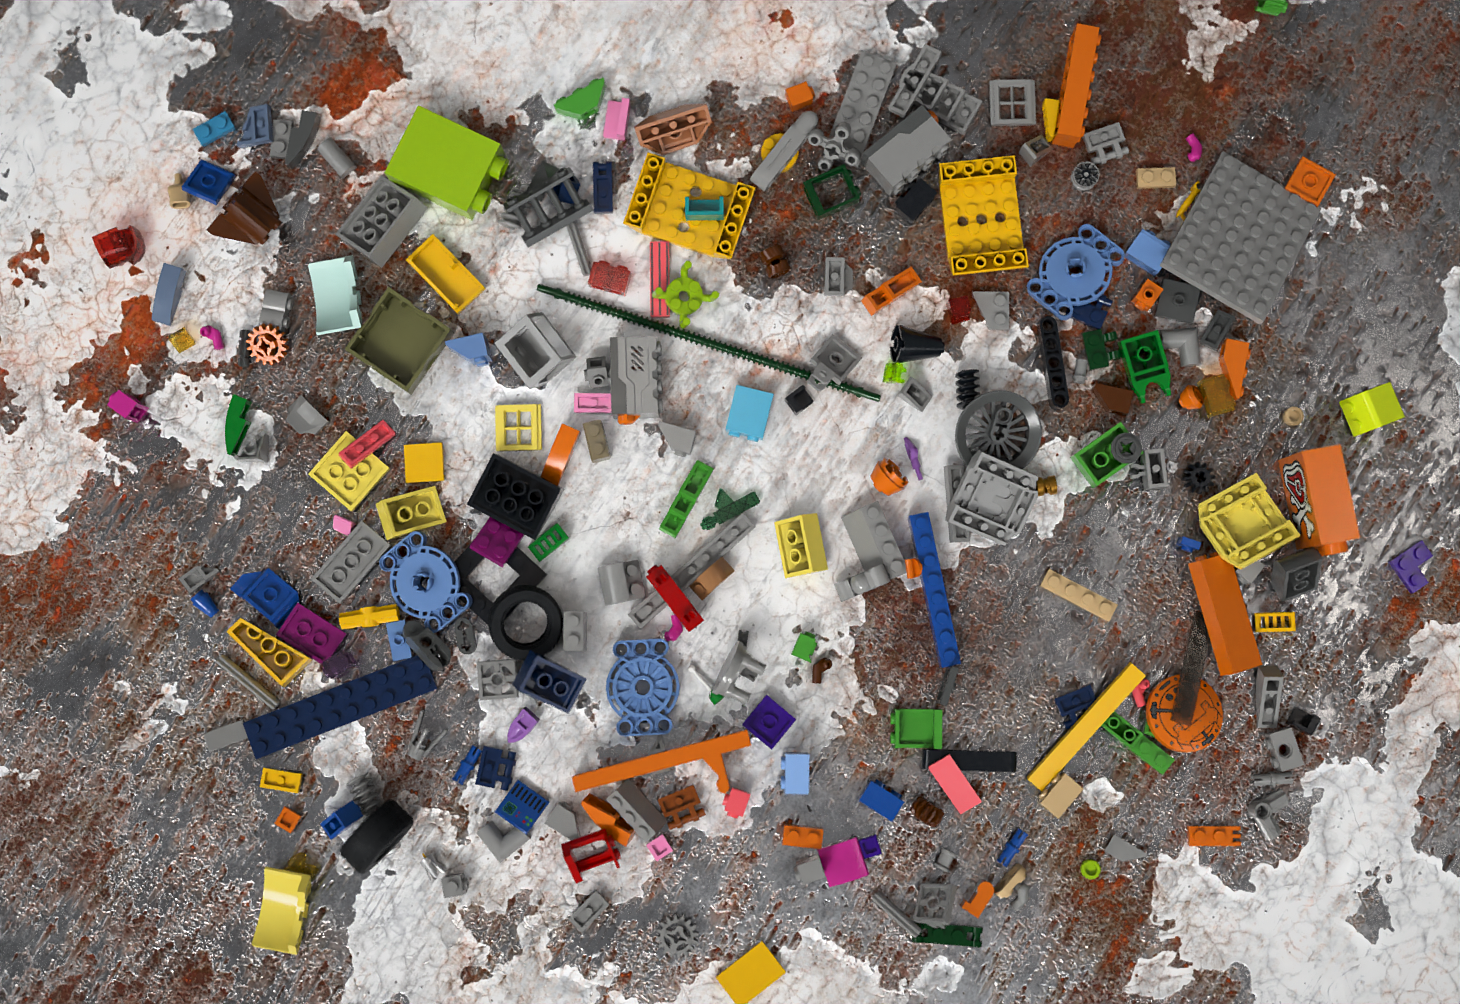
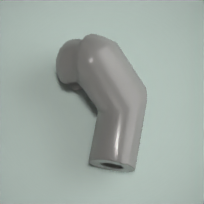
M1023 882L1015 886V889L1018 891V897L1011 903V906L1017 912L1029 900V887Z

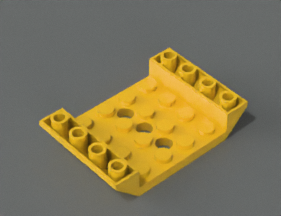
M647 152L623 224L643 235L661 241H669L671 244L713 258L732 259L756 187L740 182L734 185L667 163L666 158ZM693 188L700 189V196H692L691 190ZM720 196L724 197V220L686 221L684 211L685 197H689V200H720ZM681 223H686L689 225V230L681 232L678 227Z
M1015 155L939 163V192L947 258L952 276L1029 267L1027 249L1023 247L1015 183L1017 175ZM1002 213L1005 216V221L998 222L995 219V215ZM978 215L985 216L986 223L979 224L976 217ZM958 218H966L968 224L960 226L957 222Z

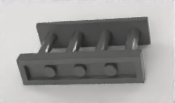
M570 167L559 169L552 177L517 197L512 196L508 198L506 203L503 204L508 213L513 210L525 231L521 237L528 248L593 211L587 199L581 200L574 188L570 177L575 174ZM561 182L564 183L574 202L573 206L569 209H564L553 189L554 186ZM544 192H547L558 212L557 216L551 219L546 216L536 198ZM528 201L531 202L541 220V225L536 228H531L520 208L521 205Z

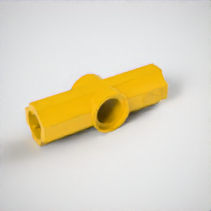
M397 604L381 607L370 606L356 611L339 613V624L342 630L356 627H373L381 623L400 621V611Z

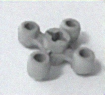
M839 123L836 127L835 135L830 138L825 137L820 129H813L809 133L808 142L811 145L824 147L825 155H822L818 161V168L821 171H829L833 167V159H837L839 156L845 158L846 163L851 166L856 165L860 161L861 153L858 149H848L844 146V140L851 133V126L848 123Z

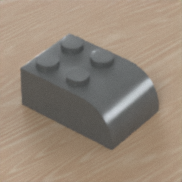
M1311 547L1274 561L1271 585L1281 602L1318 589L1323 558L1315 548Z

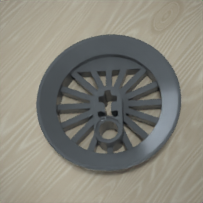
M1005 390L987 392L972 400L962 411L955 429L956 448L966 466H968L972 456L977 452L973 449L982 444L979 448L980 451L985 452L987 449V454L1024 469L1035 457L1042 437L1041 421L1033 405L1021 395ZM996 401H1001L1000 405L995 406ZM988 403H990V417L983 406ZM1007 403L1013 404L1010 409L1006 407ZM979 408L987 423L974 414ZM1018 409L1021 414L1013 418L1014 412ZM1005 410V416L999 419V412ZM973 417L986 428L971 425L968 422ZM1024 419L1025 425L1011 427L1012 425ZM966 428L982 432L966 435ZM1025 430V437L1008 434ZM980 438L967 446L966 440ZM1007 438L1023 441L1019 448ZM1004 442L1017 451L1013 456L1009 453ZM1000 446L1007 458L1001 457Z

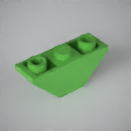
M596 78L583 89L580 87L574 90L572 95L559 98L556 104H554L557 114L584 120L599 112L606 88L604 78Z

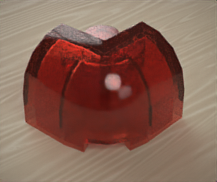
M129 225L128 229L118 230L115 227L92 237L99 255L109 269L124 265L127 261L135 265L144 256L145 243L140 231L134 226Z

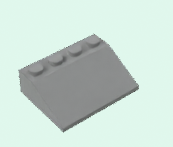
M381 175L335 235L382 268L428 208L415 196Z

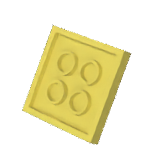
M345 431L308 475L353 512L390 468L372 453L351 469L339 457V452L356 440L349 432Z

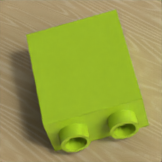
M418 105L384 173L391 182L469 220H473L476 212L484 214L487 211L492 200V193L487 190L493 178L500 181L504 177L509 160L504 158L505 153L500 143Z

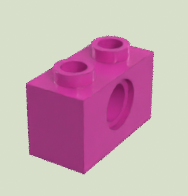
M119 389L110 396L109 403L107 404V406L122 417L135 423H139L149 409L135 397Z

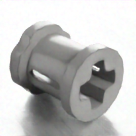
M941 847L940 850L942 852L937 862H934L933 865L949 873V867L957 855Z

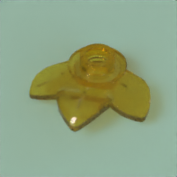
M300 852L289 859L288 867H285L283 870L311 875L312 879L318 873L319 868L305 863L306 853Z

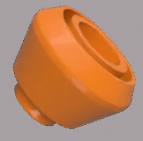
M1187 385L1180 393V398L1178 399L1180 405L1188 410L1200 409L1204 403L1200 391L1194 385Z

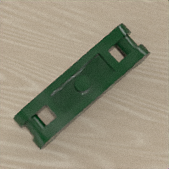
M916 923L921 929H927V936H922L921 931L916 938L912 936L911 941L915 943L981 948L982 941H980V936L983 933V927L949 924L945 926V929H942L940 927H931L926 923ZM967 932L973 933V939H967Z

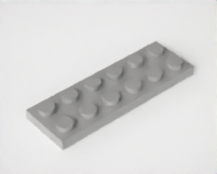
M861 51L829 136L830 138L835 135V130L839 123H848L851 126V133L844 140V146L848 149H858L861 153V158L897 65L895 62L865 51ZM839 156L837 159H833L841 163L847 164L845 158ZM860 161L852 167L858 168Z

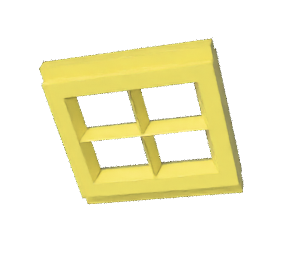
M541 404L495 405L496 451L542 450ZM531 411V426H520V412ZM506 412H516L517 426H506ZM531 429V444H521L520 430ZM506 430H517V444H506Z

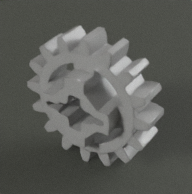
M674 914V919L672 920L667 916V923L663 921L660 923L663 928H657V932L661 934L656 936V940H661L658 947H664V954L669 951L671 958L674 954H677V957L680 958L681 953L688 956V949L694 951L692 944L698 943V940L694 939V937L698 936L699 933L693 931L697 926L696 924L690 925L691 918L685 921V915L678 919L677 914ZM677 923L676 927L667 929L671 924ZM684 925L688 928L690 935L685 933ZM676 932H680V936L683 937V938H679L678 940H674L675 936L672 935V934H676ZM665 938L670 940L671 947L666 943ZM687 944L685 947L677 949L679 945Z

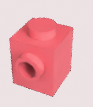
M732 787L730 794H725L722 803L725 806L724 810L727 811V815L737 819L738 816L743 817L750 793Z

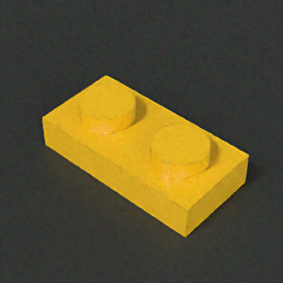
M264 767L260 787L300 793L303 774Z

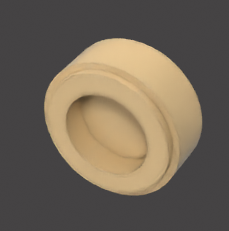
M1290 407L1283 413V420L1288 426L1299 425L1304 419V414L1298 407Z

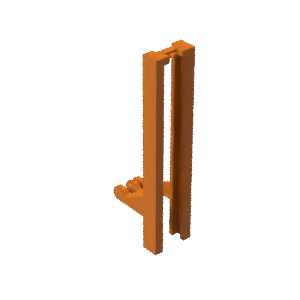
M746 729L572 776L575 792L703 759L718 775L717 788L720 793L725 794L729 791L730 786L722 753L749 747L751 742Z

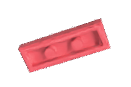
M381 420L340 451L339 457L352 469L393 438L396 433L384 420Z

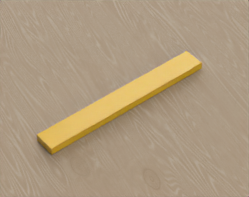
M1129 662L1026 778L1039 790L1043 791L1146 675Z

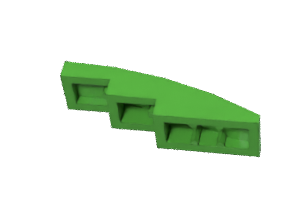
M699 460L696 461L669 508L659 530L676 539L714 470L712 467Z

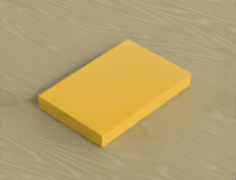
M761 940L719 973L716 979L735 1004H747L784 975L786 971Z

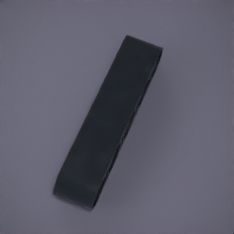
M1046 316L1038 323L1037 334L1048 402L1053 410L1059 411L1068 405L1069 394L1057 322L1053 317ZM1043 322H1048L1051 325V330H1045L1042 326ZM1046 341H1052L1054 349L1047 348ZM1049 359L1057 362L1056 368L1049 365ZM1052 378L1059 379L1060 386H1054ZM1056 396L1063 399V405L1055 403Z
M922 749L921 769L929 770V765L950 754L962 771L1017 772V752Z

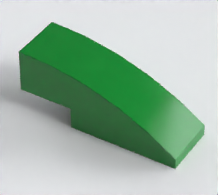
M235 394L231 398L225 424L227 454L233 457L238 454L251 425V422L245 420L252 404L249 400Z

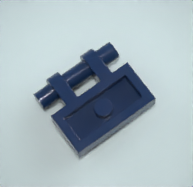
M1103 294L1095 300L1097 302L1095 306L1091 304L1073 306L1071 319L1099 330L1108 313L1101 308L1103 305L1110 307L1113 300L1106 298L1107 296ZM1067 308L1065 315L1069 314V308Z
M1091 685L1054 698L1060 716L1068 715L1070 720L1063 722L1066 730L1071 728L1081 717H1076L1075 712L1081 709L1086 711L1096 700Z
M483 746L475 784L495 788L496 781L502 782L501 790L508 791L509 784H512L513 766L516 765V752L509 751L508 757L503 758V749ZM500 764L506 765L504 775H498Z

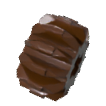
M918 796L910 808L912 815L931 827H936L940 824L944 816L942 809L922 796Z

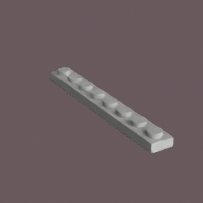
M742 513L678 569L671 578L683 592L706 569L755 528V525ZM655 590L634 608L628 616L642 629L667 606V603Z

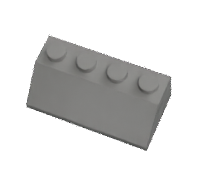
M878 501L841 517L864 571L884 564L890 580L906 573L905 561Z

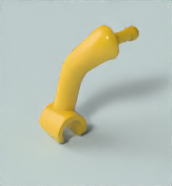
M1199 181L1191 186V193L1178 209L1176 218L1180 216L1183 221L1185 220L1184 213L1200 192L1196 186L1200 183Z

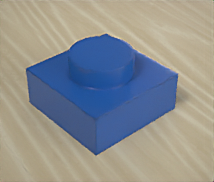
M1182 536L1178 538L1176 545L1181 546V550L1192 553L1200 549L1202 542Z

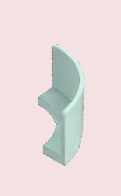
M353 255L309 263L308 268L316 305V335L362 327V312H360L359 305H362L360 291H356L355 279H358Z

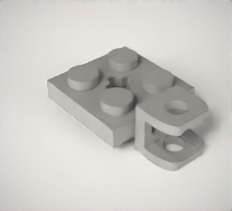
M832 334L809 361L816 368L808 378V384L817 391H822L831 380L840 385L862 357ZM837 357L839 363H835L832 358ZM815 379L820 381L821 384H816Z

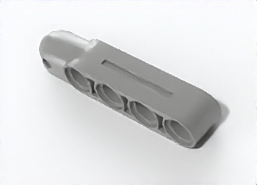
M803 112L752 174L750 181L764 192L768 190L808 139L809 133L816 129L818 116L815 112Z

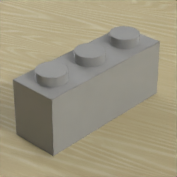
M629 779L606 799L645 842L652 838L668 822Z

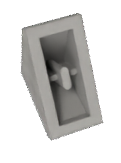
M1041 134L1024 143L1019 154L1031 167L1053 148Z
M911 376L898 394L899 398L923 412L933 397Z

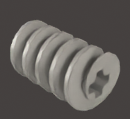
M513 187L515 192H511L510 197H517L524 193V191ZM526 202L520 208L524 215H527L524 208H530L531 206ZM513 210L509 213H501L500 216L504 220H498L500 225L511 230L515 228L521 229V226L518 224L519 220Z
M368 773L354 778L347 783V786H354L349 792L357 794L353 801H360L357 805L363 808L361 813L366 816L373 813L381 802L380 799L374 800L378 793L371 792L375 786L368 785L372 778H365Z

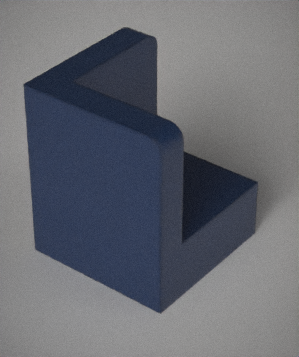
M572 176L570 180L578 193L580 182L576 176ZM563 182L553 187L560 202L574 204Z

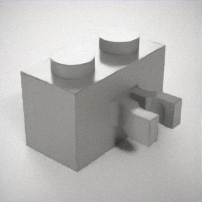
M1164 448L1144 450V453L1140 455L1141 465H1129V469L1136 468L1142 471L1136 475H1130V479L1142 476L1144 490L1168 487Z

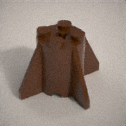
M254 171L243 186L240 187L242 191L240 193L235 192L230 198L226 199L227 202L223 206L225 212H219L215 220L206 229L210 234L257 245L260 243L263 245L268 240L269 235L267 234L271 229L276 230L281 224L279 213L262 176Z

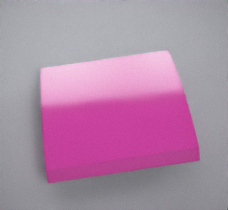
M857 837L817 850L829 887L869 875Z

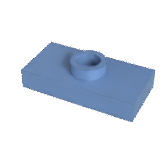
M406 620L386 623L393 661L413 657L412 649L406 643L402 632Z

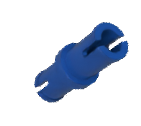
M473 745L471 746L465 759L460 761L461 765L452 778L454 781H458L461 785L464 784L470 771L474 770V764L482 750L477 749Z
M1017 828L1011 840L1006 842L1005 849L997 859L1001 864L1006 857L1002 864L1005 867H1008L1014 855L1020 852V846L1028 837V834L1024 832L1019 838L1023 831L1020 828Z

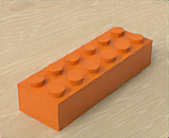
M1077 23L1070 36L1059 96L1060 104L1055 135L1051 141L1053 145L1074 148L1076 143H1079L1081 137L1084 136L1085 126H1083V122L1088 115L1089 108L1086 107L1087 100H1090L1092 89H1089L1095 75V71H1092L1098 58V53L1095 51L1101 41L1100 27Z

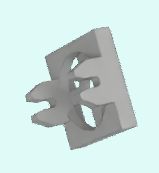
M503 659L477 662L480 701L519 697V691L513 685L505 693H502L501 687L505 682H514L519 672L517 660ZM500 665L508 668L512 675L505 676L501 673ZM494 666V673L490 677H486L487 669ZM495 674L502 675V684L495 685L492 678ZM486 683H491L495 687L496 694L487 690Z
M921 883L913 921L916 923H926L934 928L940 927L945 929V926L950 924L957 886L954 884ZM939 894H941V895H945V894H946L947 899H946V900H941V898L939 897ZM933 898H937V905L934 908H931V900ZM924 906H927L929 909L928 917L925 915ZM940 907H945L944 912L934 918L936 910Z

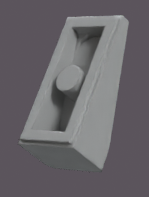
M244 720L204 733L203 736L209 752L247 739L248 737L243 726Z

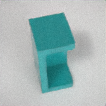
M720 196V200H689V197H685L686 221L724 220V197Z

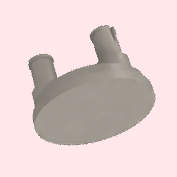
M737 641L720 670L712 693L715 695L720 694L727 698L731 697L746 705L751 694L736 687L735 682L739 674L754 682L758 674L760 676L763 674L766 664L751 658L752 655L746 653L747 647L743 645V642Z

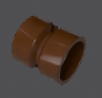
M781 245L772 246L759 253L762 264L767 266L765 271L770 280L781 277L791 271L788 260L783 258L785 253Z

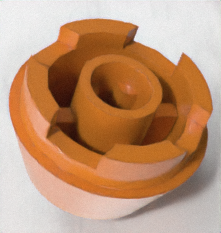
M886 458L877 462L870 475L874 482V487L887 496L904 490V486L909 481L906 476L902 478V474L899 471L900 468L890 459L887 461Z

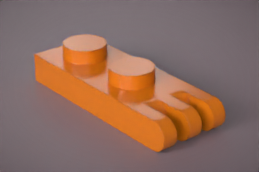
M1187 826L1188 846H1241L1240 841H1233V838H1241V834H1233V830L1239 831L1241 826Z

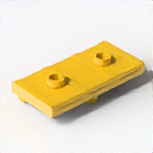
M434 234L406 259L458 315L486 289Z

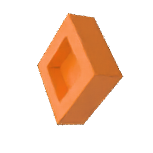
M285 806L274 824L289 833H293L302 815Z

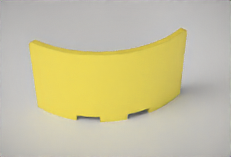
M265 867L263 899L252 946L294 955L298 954L304 930H301L303 918H307L310 904L306 901L311 892V875Z

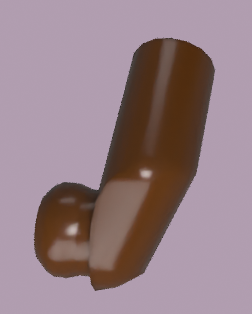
M822 658L813 665L812 683L821 684L822 673L832 667L830 659Z

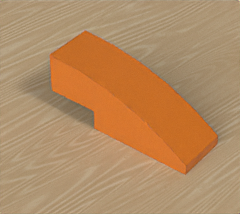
M911 266L865 295L861 302L870 315L873 316L912 290L922 281Z
M565 424L561 425L542 471V478L559 485L574 452L573 449L581 434L580 431Z
M590 793L582 800L581 805L595 824L601 829L606 828L608 835L612 834L615 841L626 847L633 839L635 831L611 804Z

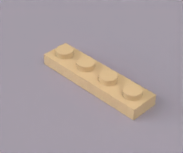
M1051 569L1047 570L1039 585L1107 622L1110 621L1118 606L1116 603Z

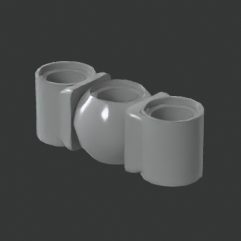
M881 564L834 585L841 602L891 581L884 564Z

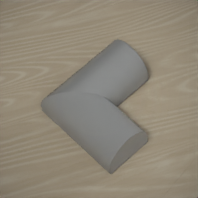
M1197 327L1159 330L1164 349L1179 348L1181 367L1201 365Z
M492 820L476 832L500 863L531 839L528 833L526 835L516 827H513L503 835Z

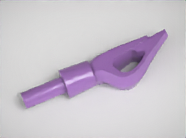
M905 437V448L920 481L923 477L920 471L921 465L918 460V450L909 438Z

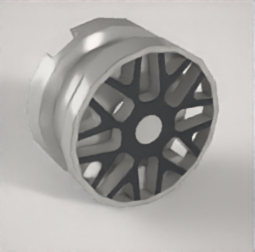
M1091 162L1079 163L1070 176L1073 187L1080 191L1092 189L1099 179L1097 166Z

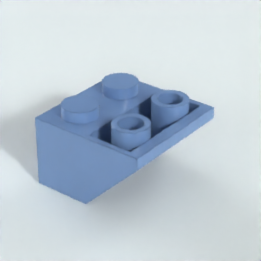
M1142 229L1125 251L1124 258L1155 276L1162 269L1159 265L1171 243L1155 237V233L1150 230Z

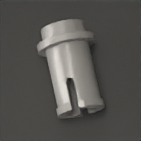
M1076 359L1075 373L1072 379H1074V383L1084 384L1087 380L1086 369L1088 360Z

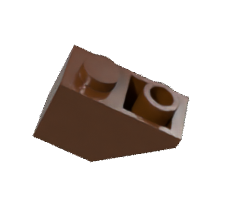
M1098 381V383L1092 385V392L1106 412L1122 416L1129 413L1133 391L1128 390V387L1121 385L1112 387L1109 386L1108 382Z

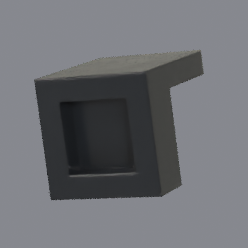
M804 385L785 398V402L795 415H798L813 403V399L805 390L806 387Z
M1294 707L1286 724L1305 735L1312 736L1321 718Z

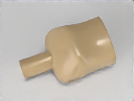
M177 173L174 175L175 184L168 186L170 207L174 209L188 208L190 206V194L182 190V185L184 184L182 183V174Z

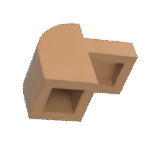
M721 557L706 569L689 587L703 600L735 570Z

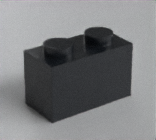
M921 178L917 182L913 181L907 188L909 192L905 196L901 195L895 202L896 207L894 211L910 225L916 221L936 198L938 193Z

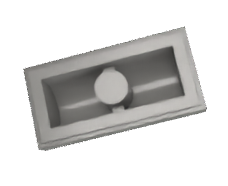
M332 138L324 140L318 146V152L342 179L357 168Z

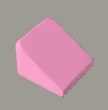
M334 515V530L347 536L354 530L356 526L354 522L339 515Z

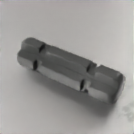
M240 330L239 338L241 340H239L238 352L240 356L238 358V366L249 367L250 359L248 357H250V350H247V347L250 344L246 342L250 338L248 333L251 331Z

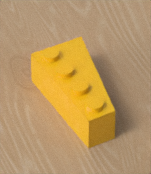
M242 618L226 631L284 688L312 661L311 658Z

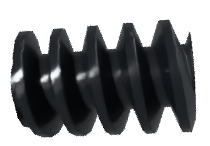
M978 369L962 370L955 374V377L960 379L955 382L959 386L956 389V393L961 394L956 397V400L960 401L957 404V408L964 410L975 399V396L980 395V392L975 391L980 385L974 383V381L980 379V377L974 376L975 373L979 372Z

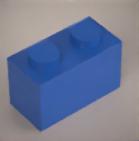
M877 779L874 782L869 780L858 800L892 822L904 804V801L901 800L902 795L894 790L890 793L884 789L886 785Z
M351 800L334 811L320 825L332 840L361 819L363 814L360 807Z

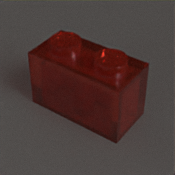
M599 260V263L593 262L588 285L591 288L626 297L631 279V271L625 266L617 265V267L610 266V263Z

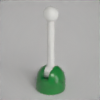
M694 665L688 667V671L694 673L710 691L709 699L714 705L725 697L712 693V687L696 671Z

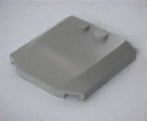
M978 450L972 456L947 508L945 520L1005 546L1010 538L1014 535L1017 536L1022 531L1038 498V491L1036 490L1038 476Z

